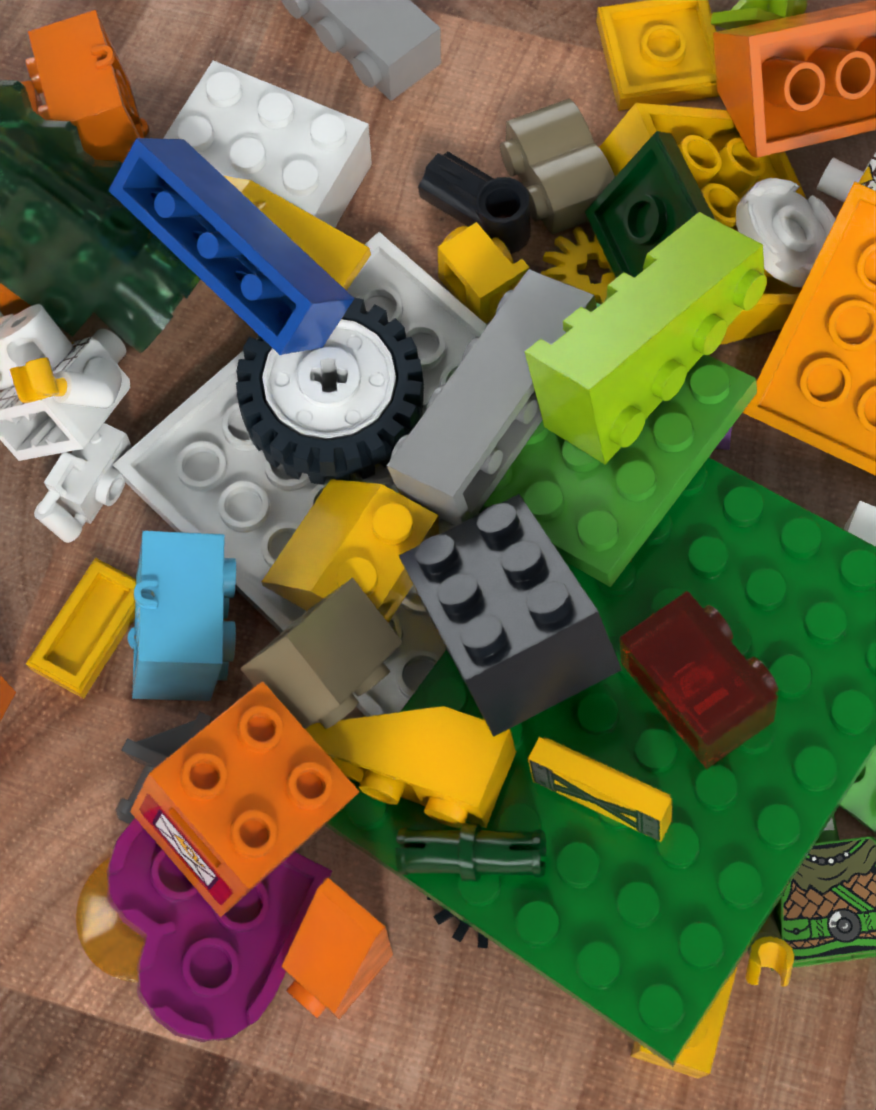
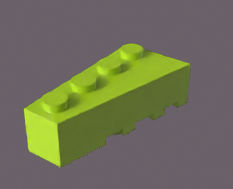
M698 212L647 253L643 271L634 278L623 272L608 284L605 302L593 312L580 307L564 319L563 331L566 333L552 345L543 339H539L524 351L544 427L605 465L621 447L626 448L630 446L640 435L647 417L663 400L669 401L679 392L687 372L703 354H712L721 344L727 327L743 309L746 311L752 309L762 297L767 284V277L764 275L763 244Z

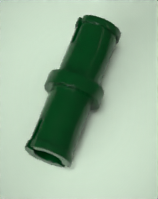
M464 823L461 830H414L400 828L396 841L404 843V848H396V865L398 873L401 875H408L409 873L460 874L462 881L479 882L482 874L531 875L538 878H543L545 874L546 863L541 861V857H546L544 830L482 831L479 823Z

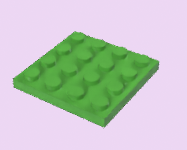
M703 354L687 372L679 392L671 400H663L645 420L644 427L638 438L626 448L621 447L606 465L546 429L542 420L478 513H481L491 505L502 503L520 494L563 560L611 587L757 394L756 378L709 355Z

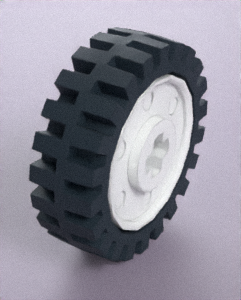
M354 297L355 299L323 348L279 355L258 334L257 340L249 337L243 347L244 359H239L236 370L238 379L236 390L245 427L253 444L258 451H263L266 460L275 468L282 464L286 474L298 480L302 473L308 474L311 483L322 485L325 484L326 476H335L336 480L350 481V474L357 472L360 473L362 480L375 475V465L381 463L387 468L396 443L404 435L410 434L421 419L424 401V380L417 347L412 337L406 338L405 327L396 318L388 322L386 310L374 304L369 312L366 311L364 299ZM327 387H337V391L325 392Z

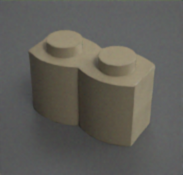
M569 98L506 121V141L500 143L501 157L509 175H519L522 183L525 185L529 194L530 216L534 221L542 220L552 235L588 222L589 220L584 211L610 184L615 175L605 155L594 143L588 125L576 104Z

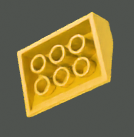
M635 103L599 146L616 177L656 131L672 134L715 220L738 231L736 226V207L756 182L768 178L790 180L800 186L795 192L807 199L786 152L758 158L752 157L727 110ZM764 269L767 284L762 297L752 309L748 311L743 309L727 327L721 344H728L782 329L802 288L793 287L778 280Z

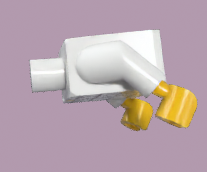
M99 329L92 337L71 342L73 345L72 350L53 369L48 357L30 360L26 362L25 366L9 369L14 386L0 392V440L18 461L84 449L130 389V379L118 365L126 355V347L116 334L106 329Z

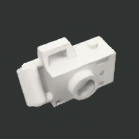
M103 423L84 449L74 450L72 453L63 452L45 479L44 484L48 492L37 505L34 516L66 543L74 541L80 535L85 522L89 524L93 522L103 504L111 506L121 495L125 486V480L112 464L132 448L127 434Z

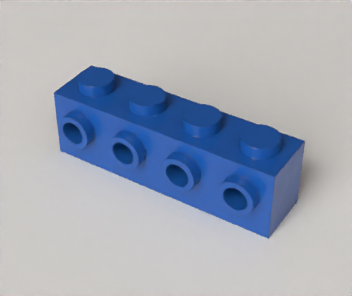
M136 138L108 191L279 355L323 348L355 298L184 139Z

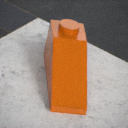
M328 877L317 889L281 967L294 979L286 992L317 1019L325 1009H328L340 1020L393 956L386 927Z

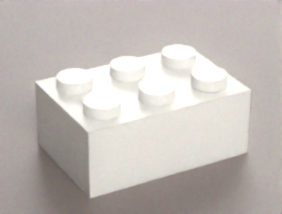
M212 61L163 138L184 139L223 176L252 180L334 228L372 165L368 123L216 61Z

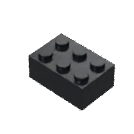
M520 494L502 503L489 506L473 518L440 535L429 537L420 545L399 555L418 596L493 737L622 670L598 610Z

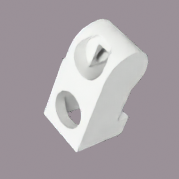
M40 304L30 306L17 315L10 314L4 316L0 312V391L14 386L10 368L25 366L26 362L30 360L48 357L53 369L72 350L73 345Z

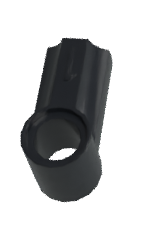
M449 151L443 155L438 153L426 166L424 176L418 185L420 198L468 227L477 222L491 239L494 237L499 238L511 254L520 251L527 245L531 236L530 199L528 191L522 183L509 177L494 179ZM500 215H511L507 218H497Z

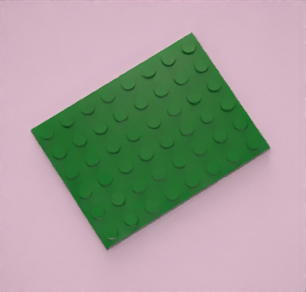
M708 457L611 587L566 563L598 610L622 670L510 728L516 754L486 828L481 827L482 831L544 830L546 857H541V861H545L546 869L543 878L531 875L482 874L479 882L462 881L460 874H399L396 865V848H404V843L396 841L400 828L414 830L461 829L444 825L430 818L424 813L425 806L407 799L400 798L397 805L376 800L359 789L360 782L351 779L349 780L359 790V793L325 824L333 832L672 1067L677 1062L876 749V547ZM686 641L690 643L748 713L747 722L716 745H704L680 715H665L668 700L645 672V666L649 661L676 642ZM447 649L400 711L445 706L484 720ZM547 737L669 794L670 798H672V821L662 841L659 842L533 782L528 757L538 738Z

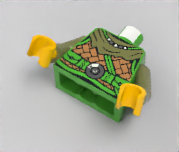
M832 816L747 950L750 955L745 978L749 984L758 985L761 967H769L771 971L776 970L781 977V986L786 987L789 984L792 968L876 957V839L874 837L868 836L839 840L835 816Z

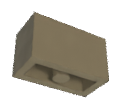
M352 577L308 609L241 667V670L254 686L263 681L304 729L318 720L325 729H328L349 714L359 704L353 692L357 697L361 696L389 674L390 670L384 664V661L403 642Z

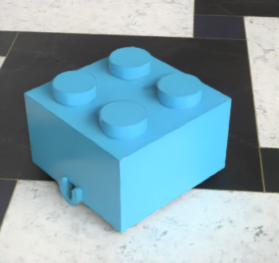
M142 531L136 587L133 594L135 600V624L127 637L128 644L134 649L132 699L211 701L217 680H227L229 662L234 660L236 628L235 621H223V619L228 618L229 598H234L236 559L224 558V534Z

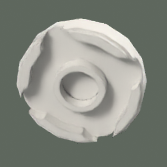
M768 178L756 182L736 207L737 229L745 236L763 244L764 269L768 273L793 287L802 288L836 219L819 198L817 199L812 195L807 200L802 195L796 193L795 191L800 186L790 180Z

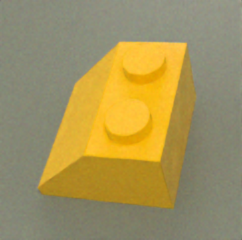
M330 479L261 581L262 585L307 611L353 577L389 623L413 586L399 555L420 545L427 538L439 535V515L383 484Z

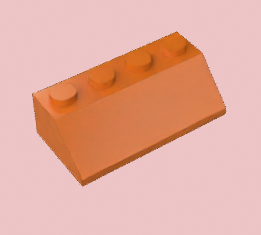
M867 0L713 32L717 91L752 157H763L876 130V0Z

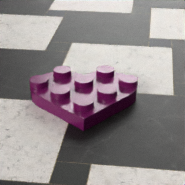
M134 818L117 839L107 868V900L113 910L119 914L122 922L144 938L137 963V995L141 1003L148 1008L153 1019L175 1036L198 1042L228 1040L258 1021L274 999L286 971L281 966L314 895L326 878H330L332 870L294 852L220 917L137 819Z

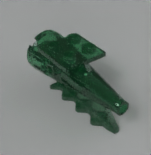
M0 80V283L29 305H42L56 325L72 337L94 312L128 347L131 346L139 353H142L173 318V311L183 298H188L200 281V278L108 191L123 163L120 161L95 160L83 150L75 125L70 121L43 119L33 111L26 87L18 80Z

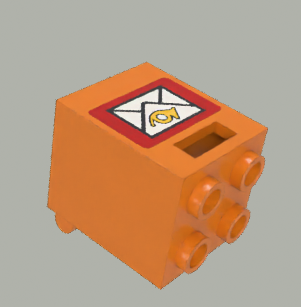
M261 681L148 774L130 812L215 912L222 917L330 821L359 793V790L269 687Z

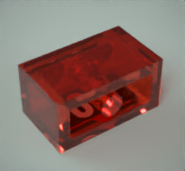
M687 590L619 637L621 663L704 767L708 769L774 722L778 699L775 693L778 691V686L769 670L760 660L755 657L746 660L731 642L733 639L732 631L723 616L711 605L702 608Z

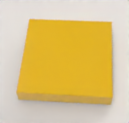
M645 0L597 8L596 22L618 111L631 109L635 103L663 105L720 96L717 91L713 32H717L716 26L711 24L712 12L708 0Z

